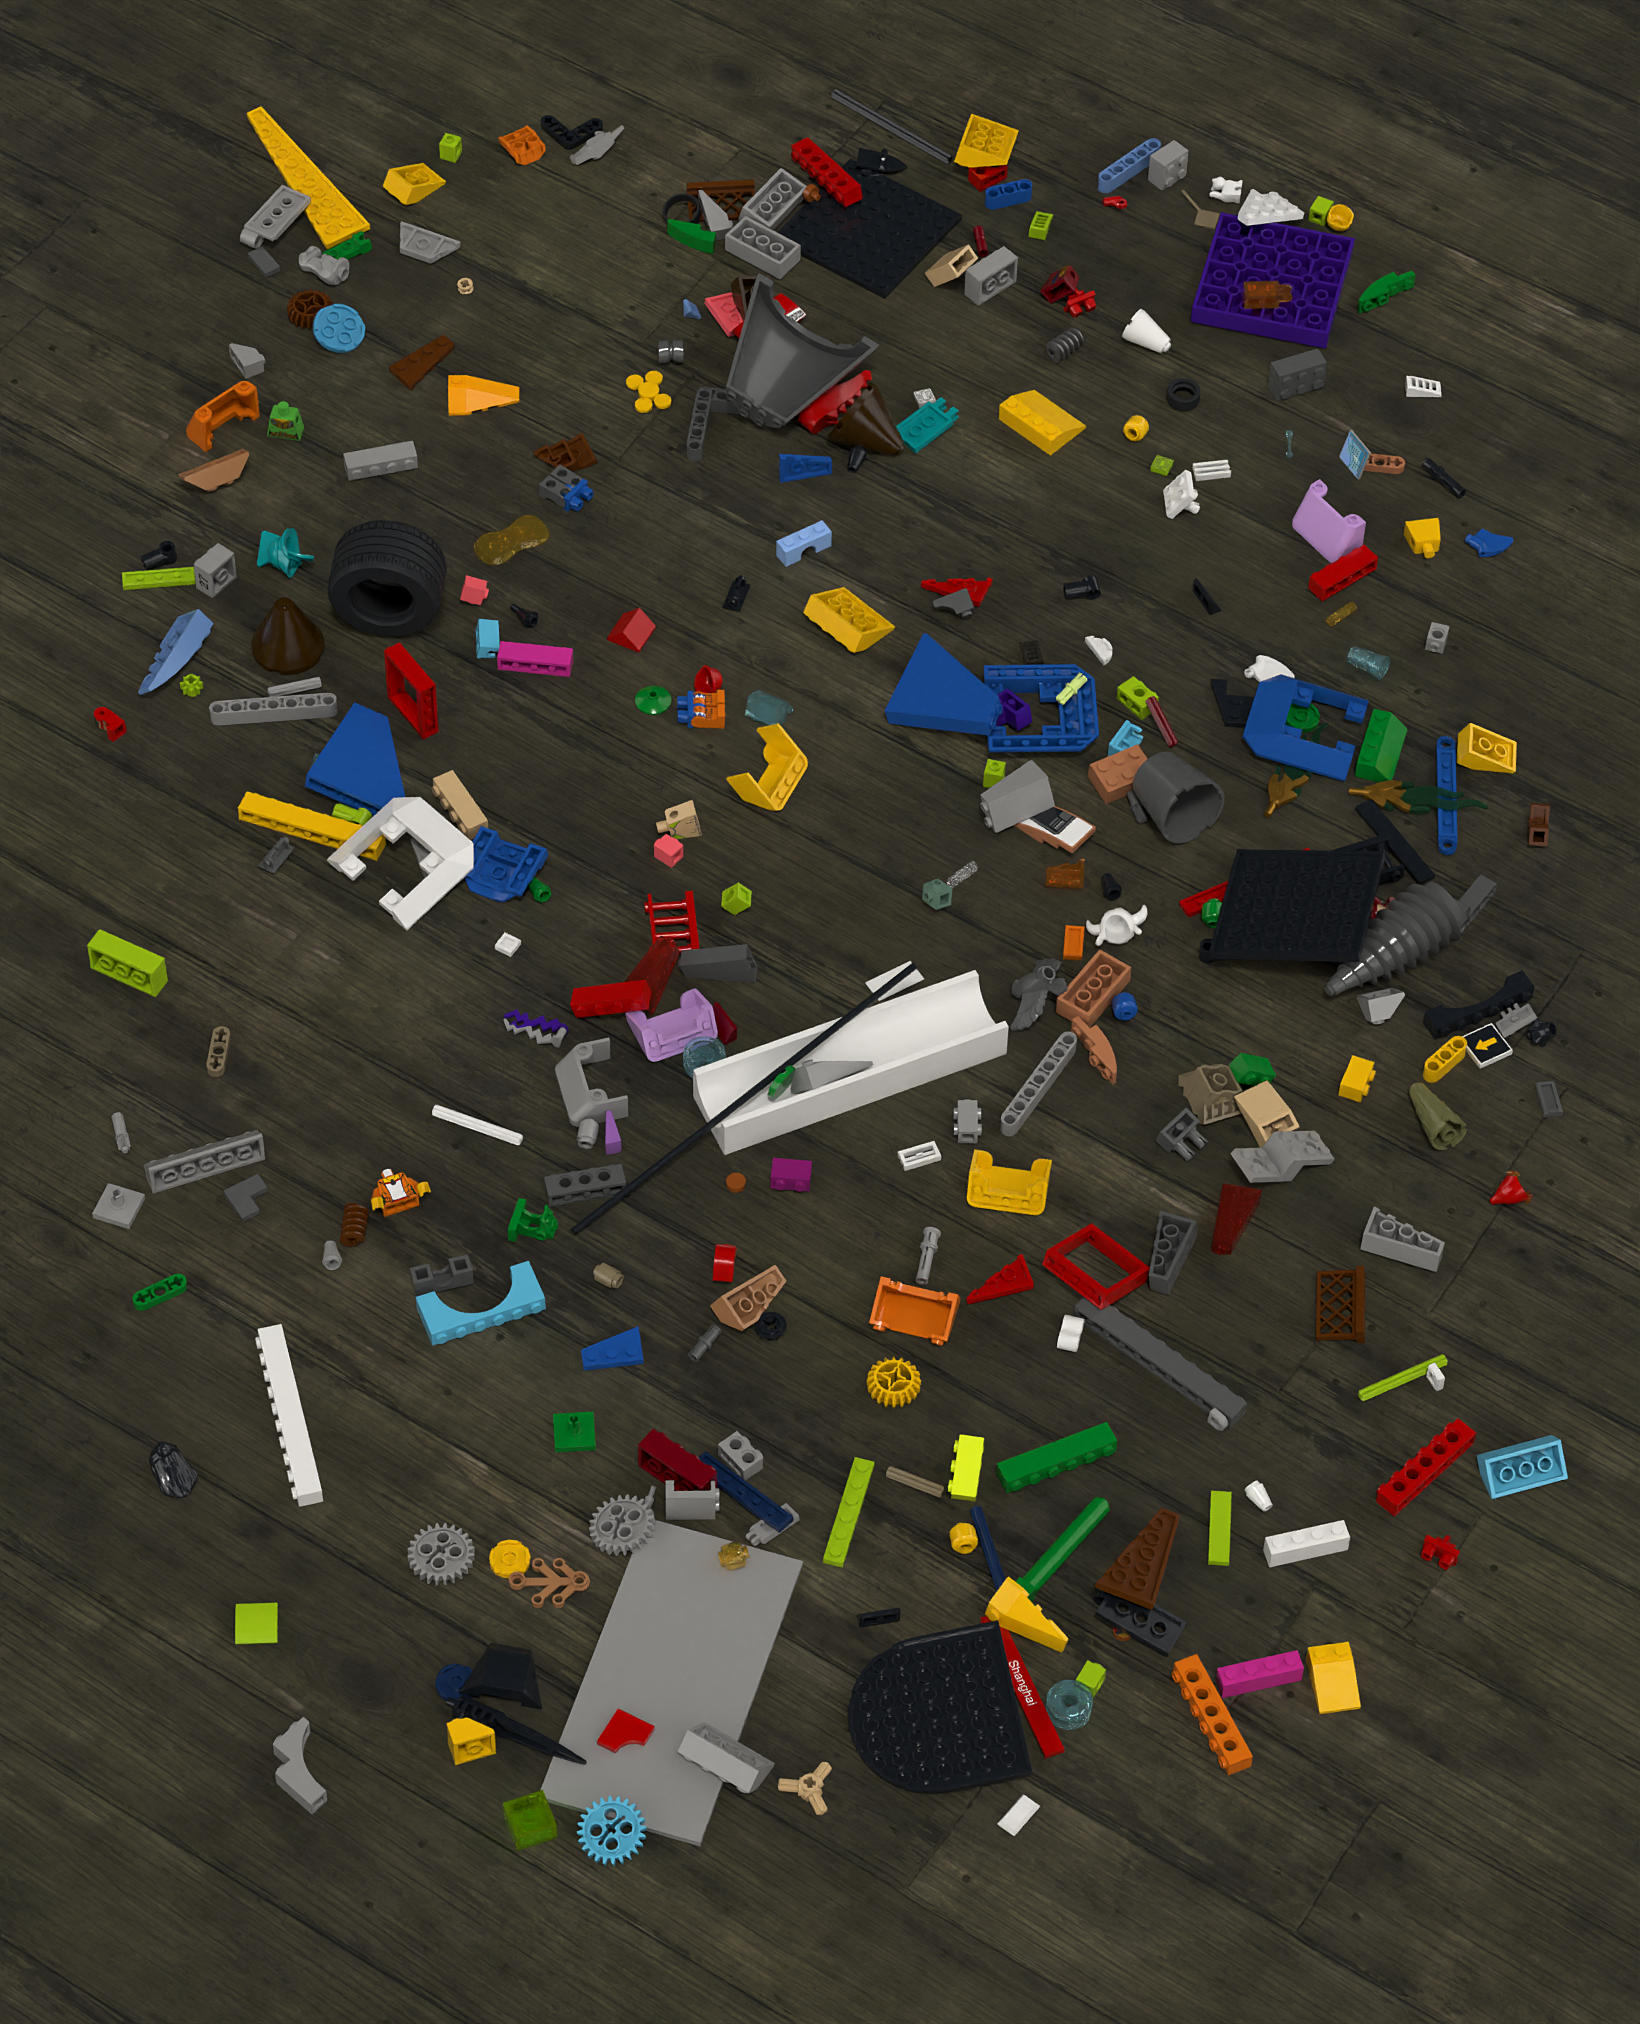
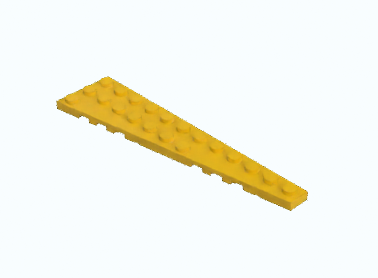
M261 106L247 112L249 122L289 188L311 197V203L303 211L327 250L351 239L352 235L360 231L365 232L370 229V224Z

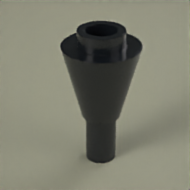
M516 604L510 606V610L517 614L527 628H531L538 622L537 612L520 608Z

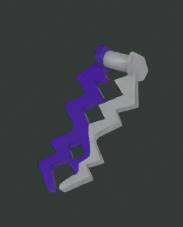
M518 1009L504 1015V1024L507 1031L513 1029L514 1035L527 1031L530 1039L537 1038V1044L552 1043L555 1047L559 1048L563 1037L567 1036L569 1031L567 1025L560 1023L557 1018L547 1023L543 1015L534 1020H529L527 1012L520 1016ZM515 1016L517 1023L523 1022L524 1024L517 1026L515 1021L510 1024L506 1019ZM541 1025L543 1032L552 1028V1032L559 1031L556 1036L553 1035L551 1037L550 1033L542 1037L540 1029L532 1032V1028Z

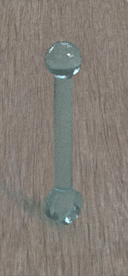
M1287 430L1288 452L1286 457L1291 458L1293 456L1291 452L1293 431Z

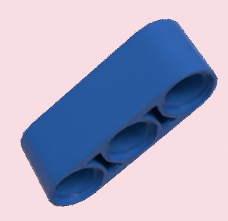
M1022 179L987 188L985 192V206L988 209L994 210L1030 201L1032 198V182Z

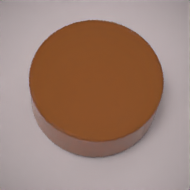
M732 1173L726 1179V1187L731 1192H741L746 1187V1179L740 1173Z

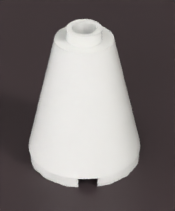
M1140 309L1132 317L1130 325L1126 326L1122 337L1127 341L1158 353L1167 352L1172 345L1170 343L1171 339L1145 310Z

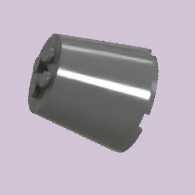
M1160 752L1151 756L1140 766L1133 780L1135 794L1163 836L1173 843H1186L1201 836V831L1207 826L1211 827L1216 822L1224 806L1225 797L1220 786L1172 752Z

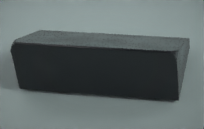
M1195 578L1193 592L1210 615L1220 612L1221 608L1206 587Z
M897 1607L857 1614L859 1627L900 1621L901 1610Z

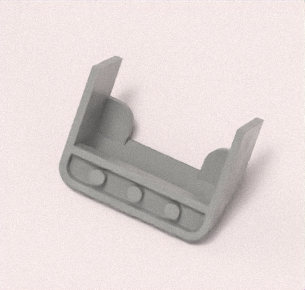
M609 1038L576 1045L555 1067V1075L569 1121L573 1126L579 1127L580 1122L585 1119H593L596 1123L605 1122L606 1113L609 1110L612 1111L614 1119L628 1117L627 1095L608 1099L606 1092L601 1089L589 1090L582 1069L584 1064L610 1059Z

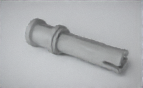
M926 1227L923 1231L924 1240L920 1245L922 1254L915 1280L920 1285L928 1284L933 1254L938 1250L937 1240L941 1236V1232L934 1227Z

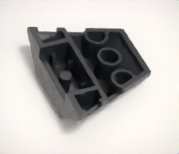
M490 1642L460 1689L459 1694L480 1697V1693L522 1701L521 1706L542 1710L532 1650Z

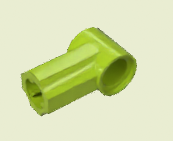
M339 803L335 805L332 817L364 826L372 818V814L365 808L361 807L357 810Z

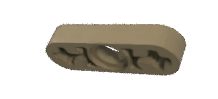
M224 1026L215 1028L212 1033L206 1064L207 1072L212 1077H219L225 1071L231 1037L229 1029ZM223 1034L222 1042H219V1037ZM216 1049L224 1050V1052L219 1055L213 1053ZM215 1061H218L217 1068L213 1069L215 1067Z

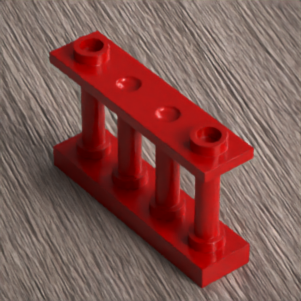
M685 891V899H682V901L652 903L651 894H647L648 902H644L645 913H649L652 940L649 954L650 958H654V965H658L659 955L681 954L683 950L700 949L693 891ZM683 909L686 910L687 914H684V916L654 918L653 911ZM682 923L688 925V929H685V931L656 933L655 931L656 925ZM683 938L690 940V944H687V946L657 948V940Z

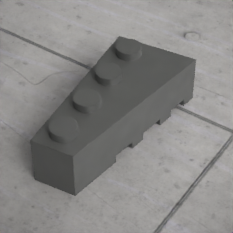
M1160 1211L1149 1271L1150 1290L1169 1295L1198 1236L1197 1221Z

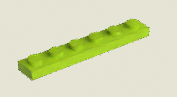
M855 1457L823 1557V1563L843 1568L875 1462Z

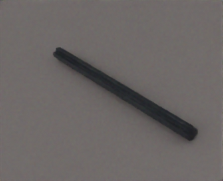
M834 89L831 92L833 99L942 162L949 164L952 161V155L838 89Z

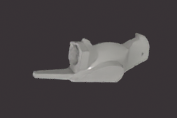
M623 125L611 133L596 131L595 137L589 139L577 153L569 157L571 162L578 165L591 158L594 160L599 159L615 143L614 139L624 129Z

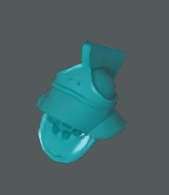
M294 528L286 529L282 537L267 531L261 533L257 559L258 567H263L270 563L273 567L282 570L288 578H292L299 565L303 563L302 561H314V556L300 554L298 536Z

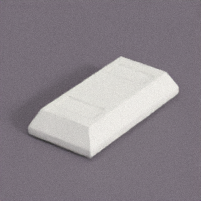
M1023 1794L997 1825L1015 1836L1039 1809L1040 1805Z

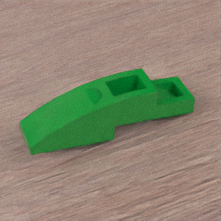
M1409 271L1397 276L1392 272L1375 281L1359 298L1357 312L1360 314L1388 303L1389 296L1414 287L1415 273Z

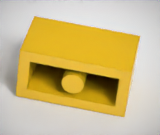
M1352 1055L1340 1083L1338 1095L1361 1102L1363 1096H1367L1369 1092V1081L1373 1082L1376 1071L1373 1070L1375 1062Z

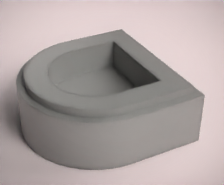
M1214 1407L1210 1411L1207 1421L1216 1430L1223 1431L1228 1426V1420Z

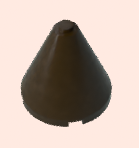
M872 381L827 436L832 441L851 446H861L864 449L891 456L895 453L899 455L904 449L902 445L904 441L878 386Z
M283 597L276 600L253 634L251 648L255 661L266 671L274 670L279 671L280 675H295L311 669L320 661L325 644L320 628L291 599Z

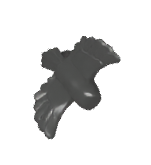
M1054 958L1035 961L1036 966L1033 972L1013 982L1012 995L1022 1000L1017 1016L1010 1026L1012 1031L1030 1027L1032 1022L1036 1021L1037 1017L1043 1014L1048 991L1056 995L1067 992L1068 988L1066 987L1065 979L1055 978L1056 971L1059 970L1062 962Z

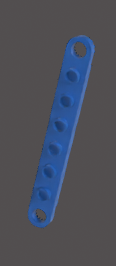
M1442 736L1438 738L1436 744L1438 850L1444 855H1452L1457 850L1455 740L1450 736ZM1448 743L1450 746L1444 748L1441 744ZM1448 843V844H1451L1452 847H1451V848L1449 847V849H1448V847H1447V848L1444 847L1443 844Z

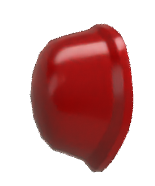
M703 665L695 676V691L717 693V690H720L723 683L720 671L708 665Z

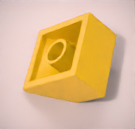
M467 1717L463 1719L457 1718L447 1723L448 1745L455 1765L496 1754L494 1729Z

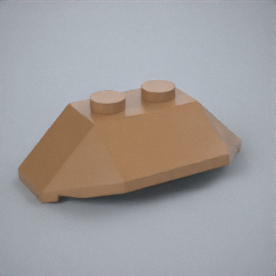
M244 449L238 450L178 474L179 478L206 491L216 490L219 485L231 484L234 482V479L239 478L249 457V452Z

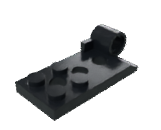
M1098 1589L1093 1598L1094 1602L1099 1606L1095 1614L1101 1620L1168 1657L1187 1624L1185 1620L1157 1604L1151 1610ZM1118 1605H1125L1128 1611L1121 1612L1118 1609ZM1136 1616H1144L1146 1622L1141 1623L1137 1621ZM1159 1625L1163 1627L1164 1632H1156L1154 1626Z

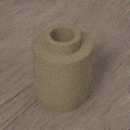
M606 1263L598 1264L593 1272L595 1281L611 1289H618L624 1280V1275L621 1274V1271Z

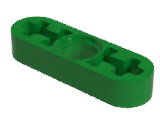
M174 1274L137 1291L132 1298L134 1308L139 1311H145L184 1293L187 1289L186 1277L182 1274ZM158 1289L166 1291L161 1296L155 1294V1291Z

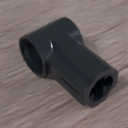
M163 541L158 549L140 556L146 570H150L163 563L173 564L178 558L172 541Z
M1087 576L1078 582L1063 583L1064 597L1066 599L1086 597L1089 600H1094L1101 595L1098 580L1095 576Z

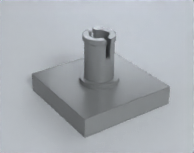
M108 1183L92 1213L93 1218L130 1229L145 1200V1194Z

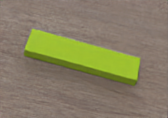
M194 567L122 572L123 590L196 584Z
M1211 1491L1208 1565L1229 1566L1232 1492Z

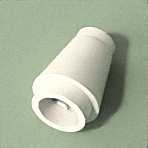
M1254 1481L1245 1488L1246 1496L1263 1512L1273 1506L1262 1483Z

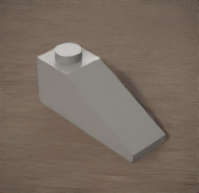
M699 190L698 201L707 230L716 232V240L725 239V235L733 228L732 220H728L727 214L703 190Z

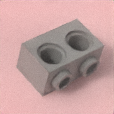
M738 1431L718 1444V1455L745 1481L763 1469V1455L758 1449L755 1450L750 1445L747 1437L741 1436Z

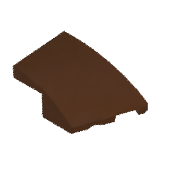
M583 433L569 441H566L564 438L551 447L545 445L533 452L536 457L557 468L559 465H562L570 471L581 470L598 463Z

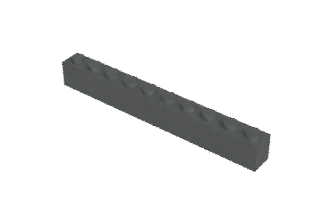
M1085 1297L1075 1305L1074 1317L1085 1319L1084 1325L1208 1414L1215 1407L1228 1420L1227 1427L1229 1429L1245 1415L1247 1403L1241 1396L1235 1395L1227 1386L1218 1383L1210 1374L1204 1373L1193 1362L1187 1361L1179 1352L1173 1351L1162 1340L1152 1336L1147 1329L1141 1328L1131 1318L1120 1313L1116 1307L1109 1305L1100 1310Z

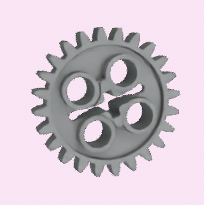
M629 1494L626 1495L625 1499H622L621 1495H619L616 1501L611 1497V1503L608 1504L604 1501L603 1508L597 1507L599 1513H592L594 1520L589 1521L591 1525L589 1527L590 1536L595 1546L599 1547L602 1552L606 1550L608 1555L614 1551L615 1555L618 1556L620 1551H622L625 1556L627 1550L634 1553L635 1547L642 1549L641 1543L647 1544L646 1537H652L651 1531L655 1530L654 1523H656L652 1509L648 1503L645 1504L644 1499L638 1500L637 1496H634L631 1500Z
M436 1523L434 1529L428 1525V1531L420 1529L421 1536L415 1534V1541H410V1548H408L410 1569H414V1575L420 1574V1580L427 1578V1584H430L432 1580H435L436 1586H438L440 1581H443L444 1585H447V1580L455 1583V1577L462 1579V1573L468 1574V1568L473 1567L472 1561L475 1560V1550L472 1539L468 1538V1533H462V1528L455 1531V1525H452L450 1529L447 1528V1523H444L443 1528H440L439 1524Z

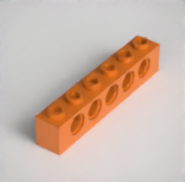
M1195 1654L1174 1662L1173 1680L1176 1684L1179 1683L1181 1694L1185 1701L1188 1700L1192 1715L1197 1717L1200 1722L1201 1732L1207 1735L1211 1750L1217 1753L1220 1767L1222 1769L1225 1768L1228 1775L1251 1767L1253 1756L1198 1655ZM1225 1748H1231V1749H1233V1750H1232V1751H1228V1750H1226Z

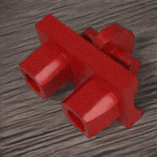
M1076 288L1071 295L1067 296L1068 301L1066 302V307L1063 308L1065 313L1070 312L1073 318L1078 317L1083 312L1081 306H1084L1087 312L1093 311L1097 306L1094 300L1096 295L1094 290L1084 294L1083 290L1079 291Z
M1426 1535L1421 1558L1431 1561L1433 1556L1440 1558L1438 1565L1448 1570L1452 1565L1456 1566L1458 1563L1460 1551L1455 1549L1456 1545L1450 1543L1451 1536L1446 1535L1444 1539L1438 1536L1435 1539Z

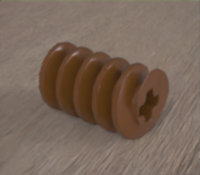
M346 1203L344 1206L340 1242L344 1246L353 1247L365 1241L364 1235L366 1234L369 1210L357 1203Z

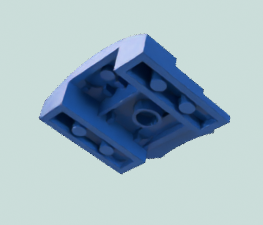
M481 826L472 841L474 844V869L464 878L471 892L503 903L514 896L523 895L528 884L531 883L537 870L541 869L549 854L546 848L532 843L529 844L528 848H524L501 840L497 831Z

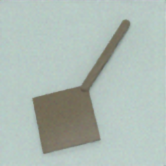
M1182 190L1183 195L1198 211L1194 225L1215 229L1220 213L1201 210L1191 197Z

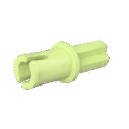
M1078 673L1070 683H1067L1066 687L1056 697L1059 704L1064 705L1087 682V678L1084 675L1082 676V673Z

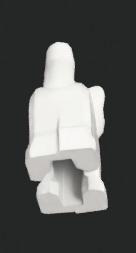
M1223 177L1212 179L1213 186L1211 190L1213 192H1210L1209 195L1227 203H1239L1243 180L1238 182L1226 181Z

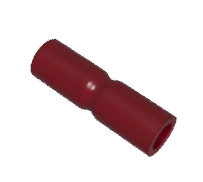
M975 226L973 232L978 255L985 257L989 252L982 226Z

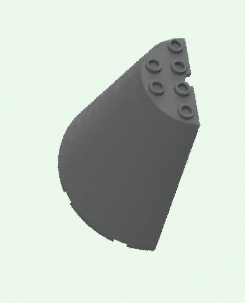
M759 273L756 277L727 381L726 396L742 416L749 417L757 425L780 428L785 426L876 351L879 344L864 336L855 346L841 343L837 346L829 340L812 333L797 321L785 315L786 311L779 301L773 299L775 294L774 282Z

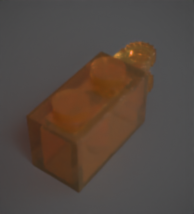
M1278 281L1244 282L1242 292L1244 309L1279 308V302L1292 300L1291 286L1289 284H1279Z

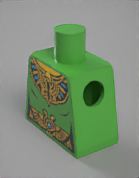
M284 401L274 405L269 419L267 436L300 441L304 425L299 409L289 407V404Z

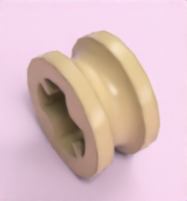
M462 278L457 283L458 291L462 294H470L474 289L473 282L469 278Z

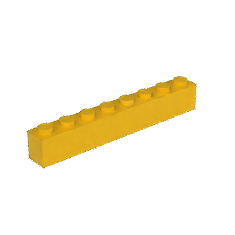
M246 792L238 807L239 820L339 849L363 827L361 824H354L344 819L334 818L327 814L314 812L310 809H304L251 792ZM383 834L379 836L359 856L377 861L386 845L385 836Z

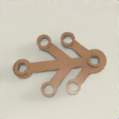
M536 1558L532 1561V1569L535 1572H541L547 1578H525L521 1572H513L509 1576V1586L514 1590H521L524 1586H547L540 1593L532 1596L531 1601L534 1608H541L544 1605V1600L560 1586H567L560 1594H555L552 1598L553 1606L562 1608L565 1600L575 1591H584L590 1585V1578L586 1573L582 1571L574 1572L565 1564L562 1558H556L553 1561V1569L556 1572H563L567 1577H559L544 1564V1560L541 1558ZM561 1563L562 1566L558 1567L556 1564ZM537 1599L541 1600V1602L536 1603L534 1601ZM557 1599L562 1600V1601L559 1602V1603L555 1602V1600H557Z

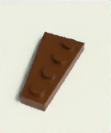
M443 334L389 366V372L412 391L415 388V384L424 379L425 374L429 371L431 372L438 362H442L455 349V344Z

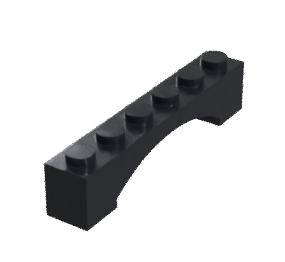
M1523 970L1506 977L1504 987L1489 999L1475 1005L1460 1008L1437 1006L1425 1012L1423 1024L1434 1039L1446 1037L1456 1030H1462L1466 1026L1478 1023L1484 1018L1495 1016L1509 1007L1513 1008L1516 1003L1529 1001L1533 997L1535 986Z

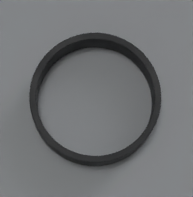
M677 194L665 202L662 212L666 224L668 221L666 215L669 208L680 201H690L697 206L696 214L687 222L697 224L700 220L701 209L694 196Z

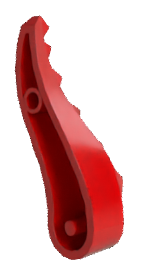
M864 370L854 378L831 387L800 413L798 422L813 434L820 432L828 425L837 424L838 415L847 412L846 406L852 405L854 403L853 399L861 395L860 390L867 387L866 382L872 380L871 372Z

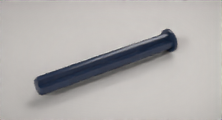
M975 1505L970 1509V1513L996 1588V1594L1006 1578L982 1507Z

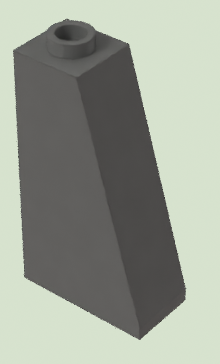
M747 944L681 951V959H678L679 970H682L684 976L688 978L756 982L758 967Z

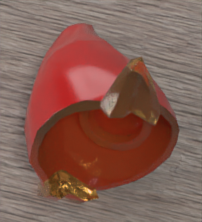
M1506 1171L1507 1176L1502 1180L1493 1197L1490 1198V1203L1492 1205L1503 1203L1516 1204L1525 1201V1204L1528 1205L1533 1194H1530L1529 1190L1527 1192L1524 1190L1518 1178L1520 1174L1517 1171Z

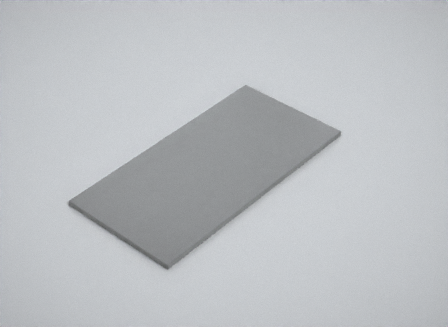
M656 1520V1523H654L655 1530L651 1531L653 1536L646 1537L648 1543L642 1542V1549L634 1548V1553H632L559 1741V1744L585 1759L587 1764L583 1765L553 1756L539 1792L538 1800L588 1814L586 1807L593 1809V1801L599 1805L601 1797L605 1802H608L609 1796L612 1797L613 1801H616V1798L620 1796L621 1803L628 1799L629 1806L634 1803L636 1805L635 1811L641 1810L642 1814L640 1817H644L646 1821L641 1825L646 1826L648 1832L701 1846L724 1781L720 1780L717 1774L703 1770L700 1764L686 1760L678 1750L687 1730L704 1722L739 1742L803 1567V1561ZM740 1545L745 1556L746 1565H743L744 1558L741 1555H731V1552L725 1555V1551L736 1548L739 1551L740 1548L736 1546ZM618 1708L655 1726V1730L645 1746L628 1744L620 1748L616 1753H613L597 1745V1740ZM608 1813L606 1819H615L617 1813Z

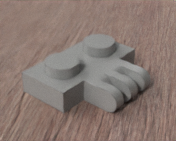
M1516 1003L1514 1004L1515 1009L1513 1011L1509 1007L1507 1008L1508 1014L1504 1011L1501 1012L1503 1019L1495 1024L1504 1038L1514 1034L1520 1028L1537 1019L1529 1004L1520 1008Z

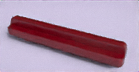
M1149 697L1146 700V704L1168 746L1173 747L1177 745L1178 740L1156 697Z

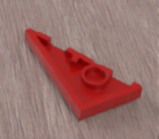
M975 578L947 579V582H936V579L922 580L921 588L945 596L967 588L974 606L979 607L992 585L993 578H987V581H975Z
M1023 1254L1018 1255L1017 1260L1010 1265H1005L1000 1272L995 1273L986 1280L981 1288L973 1290L966 1297L967 1305L1034 1289V1283Z

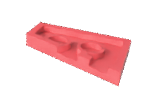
M732 292L705 298L704 304L727 336H734L735 334L732 330L742 323L743 320L733 300Z

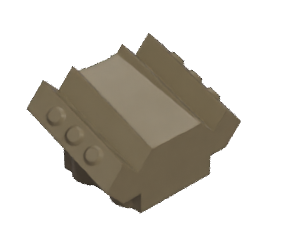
M1223 1064L1202 1065L1194 1071L1179 1075L1178 1086L1184 1087L1183 1096L1188 1099L1192 1107V1114L1198 1115L1199 1124L1205 1125L1242 1114L1234 1096L1243 1091L1239 1083H1237L1230 1066Z

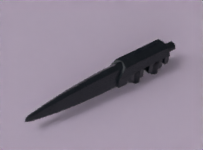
M464 1695L460 1696L458 1700L451 1697L447 1699L446 1705L453 1707L452 1717L454 1719L470 1718L494 1729L496 1735L503 1739H510L534 1750L583 1765L587 1764V1761L576 1753L534 1729L506 1717L504 1712Z

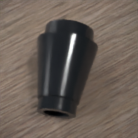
M854 446L850 449L847 467L849 472L856 473L867 455L863 447Z
M1110 873L1102 875L1104 896L1109 900L1118 899L1122 892L1121 886Z

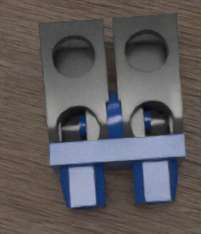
M559 465L539 484V497L551 499L558 506L564 507V510L567 512L571 508L579 511L583 506L581 498L589 501L593 497V490L587 486V480Z

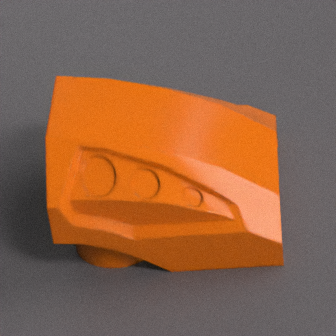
M528 125L508 135L498 137L500 144L515 159L516 163L522 165L539 160L546 151L545 144Z

